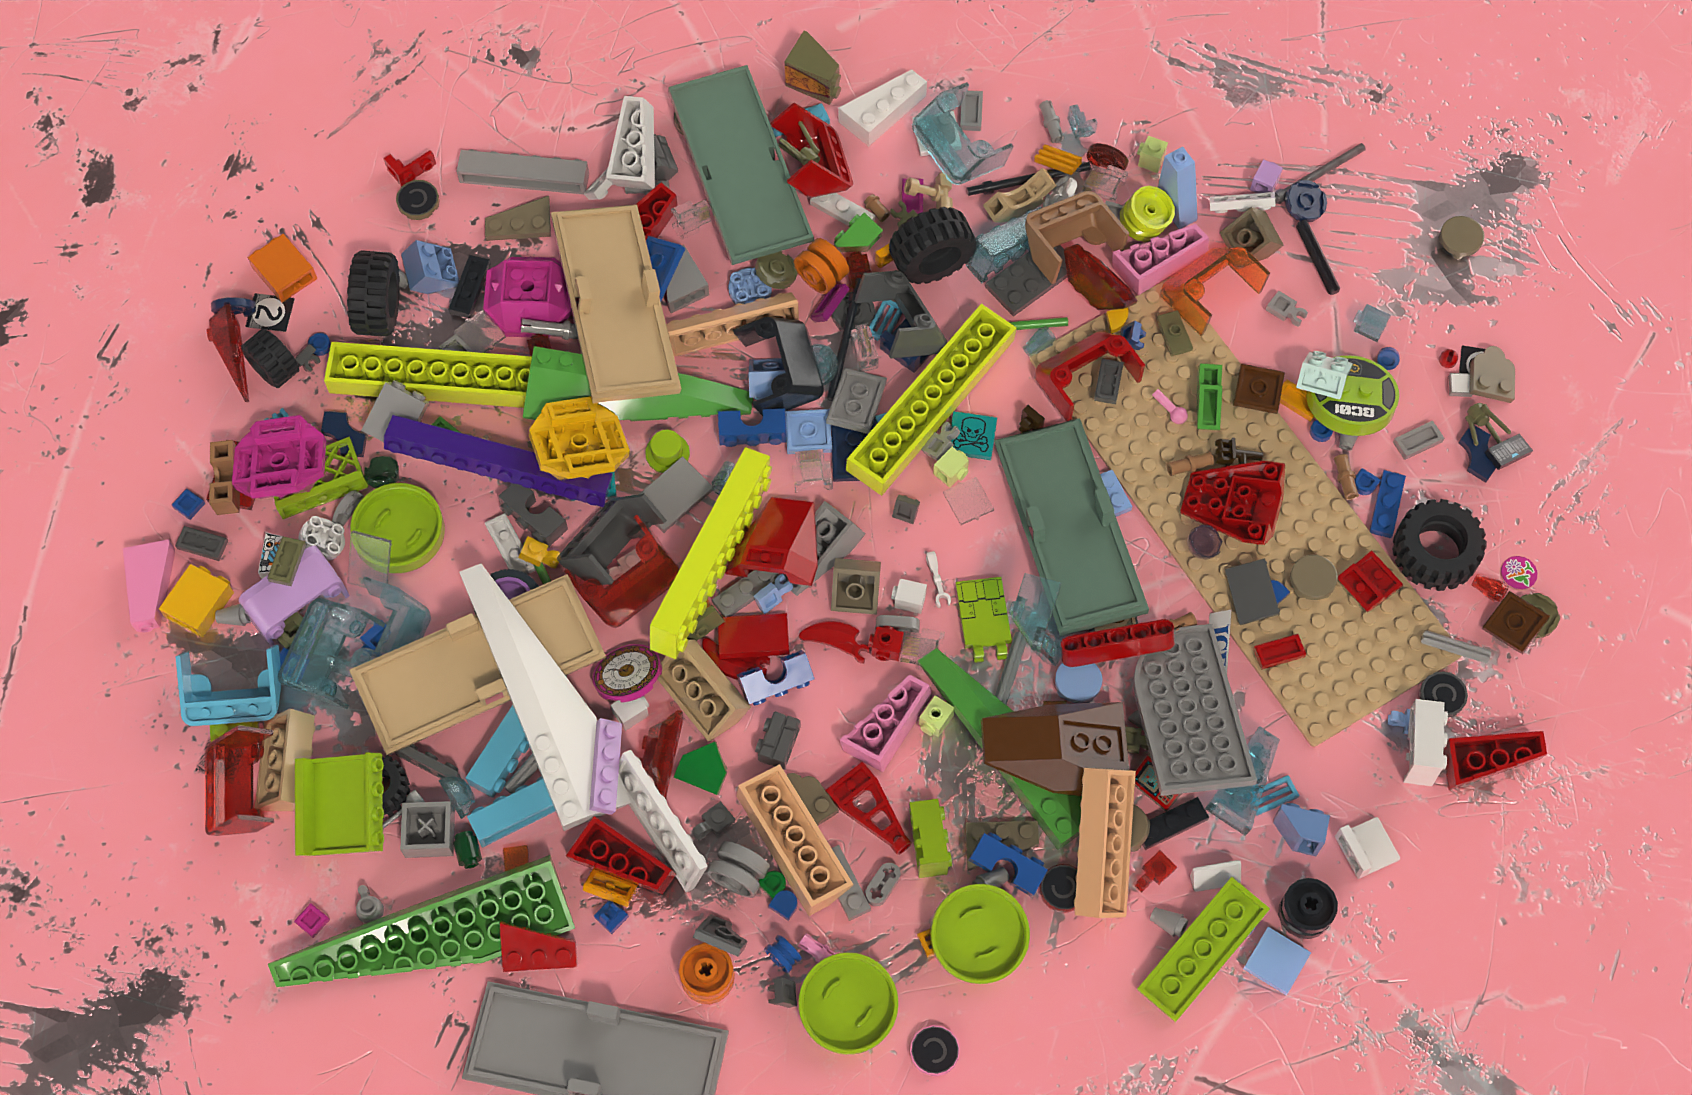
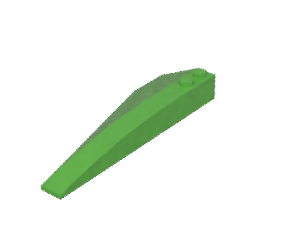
M534 346L523 418L536 420L546 403L591 397L582 354ZM678 373L682 388L680 394L600 402L598 404L617 415L619 420H630L632 422L665 420L668 417H679V419L688 418V416L710 417V415H718L719 411H740L741 415H750L753 398L749 397V391Z
M935 648L917 662L947 703L955 707L954 712L983 750L981 719L1014 711L940 650ZM998 770L1035 821H1038V825L1057 850L1080 835V803L1082 796L1052 793Z

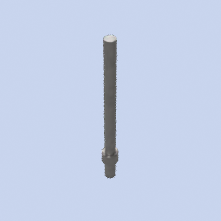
M1360 143L1300 180L1315 181L1365 151L1364 144ZM1290 186L1275 191V204L1285 201V195Z

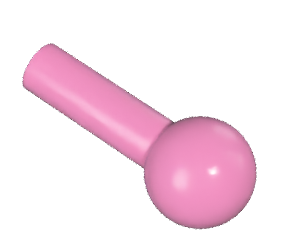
M1159 389L1152 394L1170 413L1172 422L1183 424L1187 420L1188 413L1186 409L1176 407Z

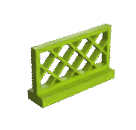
M350 437L326 445L325 455L328 458L325 462L324 474L326 472L334 474L335 476L331 481L323 482L321 481L322 478H320L310 492L291 494L289 497L281 500L279 497H274L276 509L282 519L344 497L350 491H360L368 488ZM348 445L349 451L345 457L336 454L339 448ZM333 459L342 461L338 470L329 468ZM347 463L356 467L357 471L350 474L343 473Z

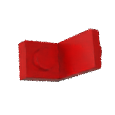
M431 150L406 166L403 165L400 159L395 160L391 154L383 158L387 170L401 187L407 182L413 181L422 173L431 170L436 165L435 157Z

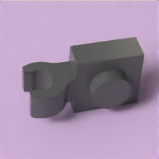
M720 801L702 815L704 822L693 828V835L698 841L711 831L717 836L735 823V818Z

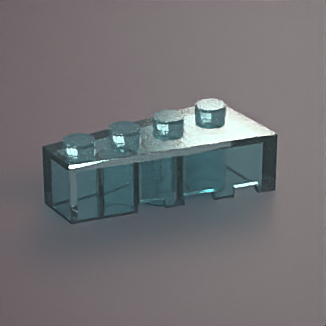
M1041 206L1034 210L1030 209L1022 216L1014 217L1006 224L998 225L990 232L982 233L976 237V250L973 257H970L966 267L981 284L988 280V274L993 271L997 274L1003 270V266L1009 260L1015 262L1020 259L1026 249L1030 251L1025 221L1029 213L1041 209Z
M1260 726L1247 742L1257 778L1256 785L1218 789L1205 810L1244 836L1253 827L1262 792L1280 741L1279 738Z

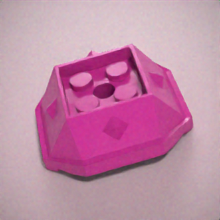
M510 257L487 270L483 310L505 337L549 338L551 335L522 333L521 327L527 326L521 325L522 318L564 323L572 315L562 263L555 257Z
M300 415L255 421L250 428V432L235 447L232 476L233 487L251 498L260 499L270 497L282 498L285 495L310 492L317 480L324 476L326 439L324 435L307 423Z

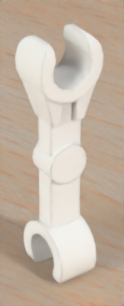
M934 551L928 552L926 554V562L931 573H933V581L938 591L935 604L938 608H941L939 599L945 598L948 606H950L951 597L943 592L941 576L938 574L936 553Z

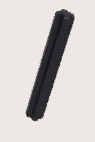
M1299 221L1296 228L1328 294H1337L1340 286L1308 221Z

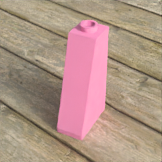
M169 539L123 548L130 623L137 632H150L161 625L162 613L159 607L166 599L175 556V548Z

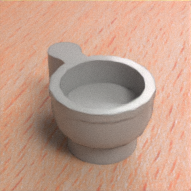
M365 885L359 886L358 893L361 895V899L356 905V914L359 920L363 923H369L382 918L384 913L382 902L374 896H369L370 891Z

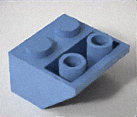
M415 240L401 253L411 291L430 294L457 287L459 278L451 248Z
M1286 803L1280 806L1273 823L1292 851L1316 857L1325 844L1330 815H1326L1318 809L1305 810L1301 809L1297 804Z

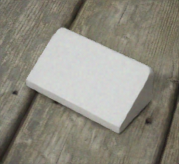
M1235 860L1193 868L1190 878L1194 892L1221 888L1231 877L1241 883V861Z

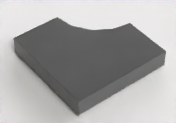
M712 914L701 923L693 936L695 939L737 957L744 951L748 942L732 930L731 922Z

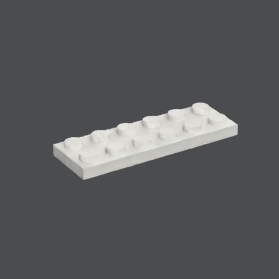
M632 750L626 751L622 754L619 761V774L631 801L629 806L687 893L695 888L707 869L706 860L694 846L690 835L686 834L680 825L679 818L672 813L665 797L655 787L653 779L643 769L640 759L634 755Z

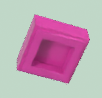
M310 903L294 922L314 938L330 919Z

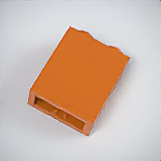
M284 233L279 237L273 238L267 245L255 250L247 257L252 269L281 303L317 280L314 268Z

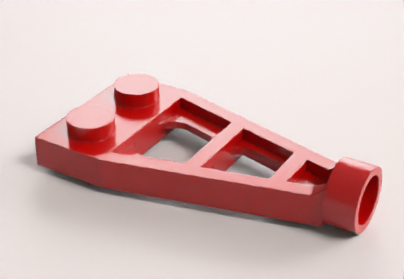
M863 762L859 763L825 790L840 811L887 843L897 855L902 854L911 846L912 842L905 835L878 779ZM865 791H870L876 801V807L867 813L862 812L853 805V801ZM881 811L886 814L891 822V825L884 830L879 829L871 821Z

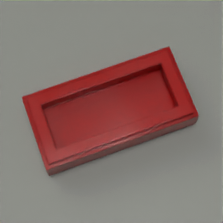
M1299 634L1259 644L1253 648L1261 670L1306 656Z

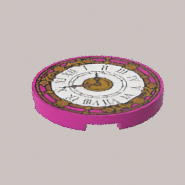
M640 644L626 645L613 650L606 655L605 659L598 663L593 673V684L598 694L605 700H620L621 703L633 701L653 689V684L659 675L662 674V663L658 654L650 650V647Z

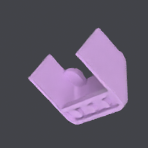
M310 546L304 550L292 587L269 582L267 575L243 592L239 597V603L252 624L271 647L275 645L272 639L280 637L284 632V620L321 594L325 598H334L342 593L346 599L350 595L317 546Z

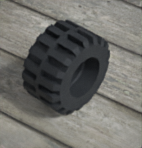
M262 328L241 345L243 355L249 364L273 387L280 388L300 371L297 361L287 347L273 333Z
M382 755L384 765L382 777L390 779V785L382 795L384 815L388 814L391 817L394 815L393 811H399L402 809L401 804L406 803V795L410 793L408 787L410 783L399 762L396 759L393 761L391 756L386 755L384 758Z

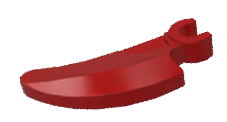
M836 621L819 622L799 633L800 640L822 643L837 648L855 657L859 663H865V658L859 656V653L861 651L870 653L871 651L868 645H859L855 641L860 633L859 629L846 623Z
M709 638L703 639V650L725 676L738 680L737 674L756 667L762 669L764 676L767 675V669L762 668L760 665H770V658L768 656L720 659L719 645Z

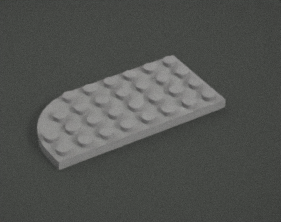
M1213 625L1181 627L1179 630L1174 631L1175 644L1171 649L1140 655L1133 681L1135 698L1160 795L1165 796L1256 785L1257 778Z

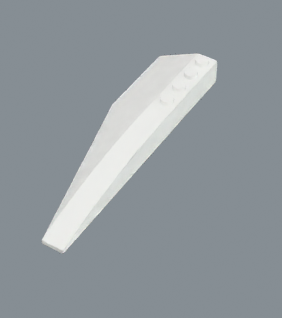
M478 564L460 571V576L507 688L563 831L588 822L594 816L597 818L605 815V813L589 810L597 723L596 716L484 566ZM618 774L616 810L631 804L620 774Z

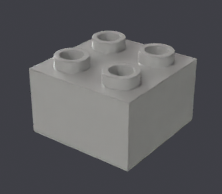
M451 801L402 803L400 850L405 858L454 856L455 809Z

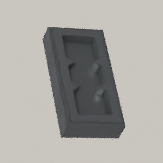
M1102 358L1094 401L1116 405L1124 362Z
M184 526L175 547L185 552L220 561L228 540L224 537Z

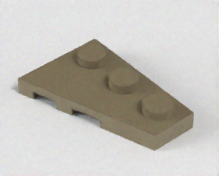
M549 196L486 217V241L551 237Z
M1038 821L966 822L965 825L967 871L978 867L968 861V858L983 833L988 835L991 832L1002 838L1001 843L1009 847L1012 844L1023 850V852L1039 846Z

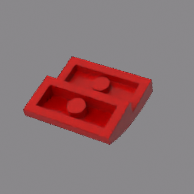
M1372 550L1338 576V581L1367 613L1403 586V583Z

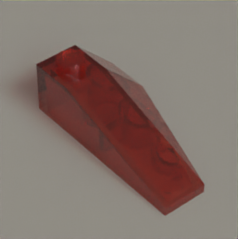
M227 304L209 319L210 328L206 329L209 342L212 341L244 401L250 402L245 359L241 349L243 344L241 327L231 305Z

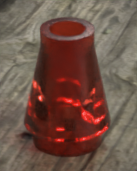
M1477 574L1472 582L1473 587L1493 602H1501L1509 586L1504 584V581Z

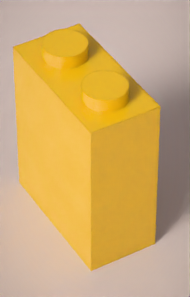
M190 564L159 607V610L166 619L203 638L216 620V611L225 607L234 592L226 578L222 576L215 577L211 575L207 568L203 566L196 567Z

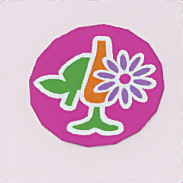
M1510 557L1504 561L1501 567L1503 580L1515 589L1530 588L1537 580L1538 572L1536 566L1525 557Z

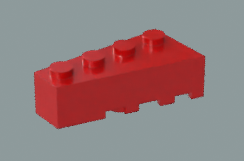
M662 182L635 204L638 207L645 240H647L648 236L658 238L678 209L676 194Z
M1544 731L1447 739V745L1445 748L1443 747V755L1447 756L1446 775L1449 791L1540 760L1547 755Z
M595 816L566 854V857L572 862L601 871L659 894L665 892L676 876L672 869Z

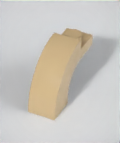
M1041 168L1019 188L1006 193L998 191L983 207L993 222L1012 221L1045 202L1043 197L1057 185L1046 169Z

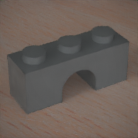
M512 483L498 496L501 504L500 509L507 516L512 515L516 518V523L523 530L528 529L535 540L549 545L548 547L568 530L566 520L550 506L540 514L529 512L530 507L536 502L534 492L529 488Z

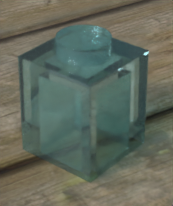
M1366 304L1363 311L1358 310L1353 322L1357 323L1354 332L1378 342L1391 315Z

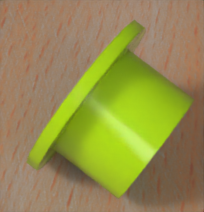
M668 429L657 432L647 444L645 450L646 461L649 466L659 473H664L681 457H684L687 461L690 457L689 445L686 440L676 432Z

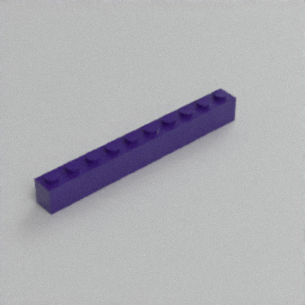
M392 415L384 434V449L393 453L412 456L416 459L427 460L438 465L476 473L480 476L491 477L503 482L519 484L525 488L544 491L548 494L559 495L593 506L604 507L611 488L613 473L597 474L588 479L578 477L559 480L552 474L540 470L534 452Z

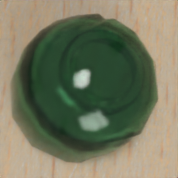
M387 456L371 459L370 466L368 468L365 467L364 470L366 483L375 489L387 484L397 483L399 479L397 460Z

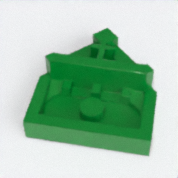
M715 741L684 754L673 778L719 795L728 768L719 752L717 742Z

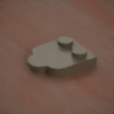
M1490 346L1484 353L1476 355L1471 360L1469 394L1511 403L1515 400V366L1509 359L1505 358L1504 352L1499 347Z
M795 773L787 774L817 826L839 813V809L816 778L812 776L802 778Z

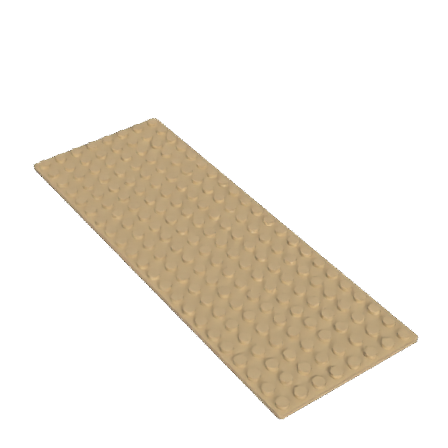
M1170 277L1139 296L1137 295L1112 309L1128 308V319L1124 326L1137 321L1142 324L1141 329L1146 332V336L1139 339L1140 342L1144 343V348L1135 350L1145 364L1142 381L1137 383L1123 365L1116 405L1094 401L1102 358L1121 362L1118 357L1112 356L1109 353L1073 372L1072 382L1063 389L1074 403L1072 419L1080 418L1090 444L1109 470H1113L1122 488L1214 613L1232 610L1230 636L1310 746L1316 747L1423 682L1429 675L1439 672L1462 657L1461 655L1421 643L1422 634L1426 630L1446 637H1450V635L1279 413L1273 414L1233 406L1241 363L1174 277ZM1178 310L1192 343L1193 350L1171 357L1156 319L1158 315ZM1106 313L1035 351L1030 355L1031 363L1037 368L1040 363L1096 332L1104 331L1110 333ZM1121 329L1113 334L1120 335ZM1199 364L1222 365L1220 431L1197 429V375ZM1157 389L1176 407L1186 409L1188 418L1183 424L1172 422L1170 413L1152 396ZM1235 438L1236 449L1263 452L1262 461L1285 463L1284 497L1274 536L1265 545L1244 543L1182 515L1180 510L1191 473L1184 472L1170 476L1166 467L1167 462L1184 459L1186 455L1195 456L1210 451L1214 458V465L1199 468L1196 471L1225 467V465L1216 463L1218 455L1215 454L1217 449L1215 441L1218 439L1230 440ZM1238 458L1230 466L1238 465ZM1247 459V463L1257 462V460ZM1372 550L1403 583L1399 590L1367 613L1338 580L1335 589L1328 598L1310 600L1298 597L1291 585L1290 573L1295 562L1301 557L1319 555L1328 559L1334 565L1339 576L1353 563L1356 564ZM1265 558L1271 580L1282 583L1290 591V594L1278 604L1280 615L1240 625L1237 621L1238 617L1228 579L1225 575V569ZM1299 634L1306 652L1304 658L1261 670L1253 650L1254 646Z

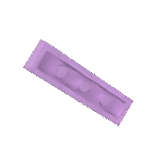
M600 718L596 723L589 810L612 815L616 812L622 723Z

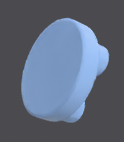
M755 267L741 269L733 272L730 276L728 285L729 295L735 304H746L754 302L759 298L766 299L771 297L772 287L767 286L759 279Z
M1062 663L1058 667L1055 676L1057 693L1061 698L1072 703L1092 702L1102 686L1100 669L1095 663L1078 667H1068Z

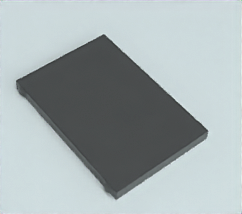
M1265 558L1225 569V575L1228 579L1238 617L1237 621L1240 625L1280 615V609L1278 608Z

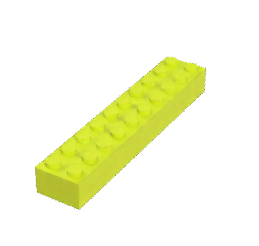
M980 304L847 458L846 471L882 496L920 452L934 432H937L1011 345L1017 328L983 304Z
M331 342L324 382L329 393L378 397L385 382H393L395 380L406 386L405 390L411 393L417 391L426 396V401L524 408L532 356Z
M747 447L744 448L650 624V650L673 659H677L679 653L685 651L688 644L687 637L690 633L693 634L695 632L698 616L704 614L708 597H713L717 587V580L723 578L727 561L733 559L736 543H741L745 526H750L754 509L760 507L762 494L764 491L767 492L770 487L771 479H769L772 471L770 456Z

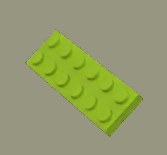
M1231 877L1137 990L1176 1023L1270 908Z

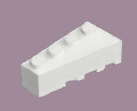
M911 69L839 107L838 122L869 147L926 97L927 81Z
M624 96L606 178L616 186L652 190L655 188L654 107L643 97Z

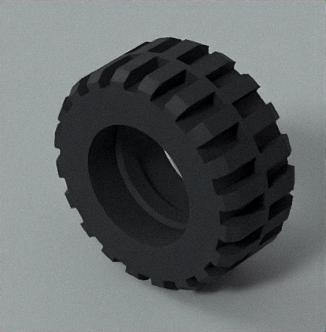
M940 207L939 209L933 208L927 212H921L918 216L911 217L905 224L900 225L898 231H895L890 239L889 251L898 271H901L910 283L921 284L924 282L927 284L931 283V281L942 280L943 277L952 275L956 270L959 271L964 264L970 261V257H973L977 242L966 217L961 211L951 207Z
M359 251L352 258L348 275L347 314L350 329L357 335L387 337L394 332L398 317L400 294L398 261L396 256L390 252Z
M1435 499L1427 500L1426 504L1421 502L1415 505L1414 509H1410L1402 519L1394 535V546L1392 548L1393 555L1397 556L1395 562L1398 567L1402 566V573L1405 577L1410 576L1413 578L1411 582L1416 585L1421 583L1425 589L1431 590L1432 587H1436L1437 591H1444L1447 586L1449 589H1454L1459 584L1463 585L1477 570L1487 548V541L1484 539L1486 534L1484 528H1479L1481 524L1477 517L1473 518L1471 516L1472 512L1468 508L1464 510L1460 508L1461 504L1456 502L1450 504L1448 503L1449 500L1441 499L1440 502H1436ZM1427 531H1438L1448 535L1457 545L1459 556L1452 559H1440L1432 556L1422 546L1419 535Z

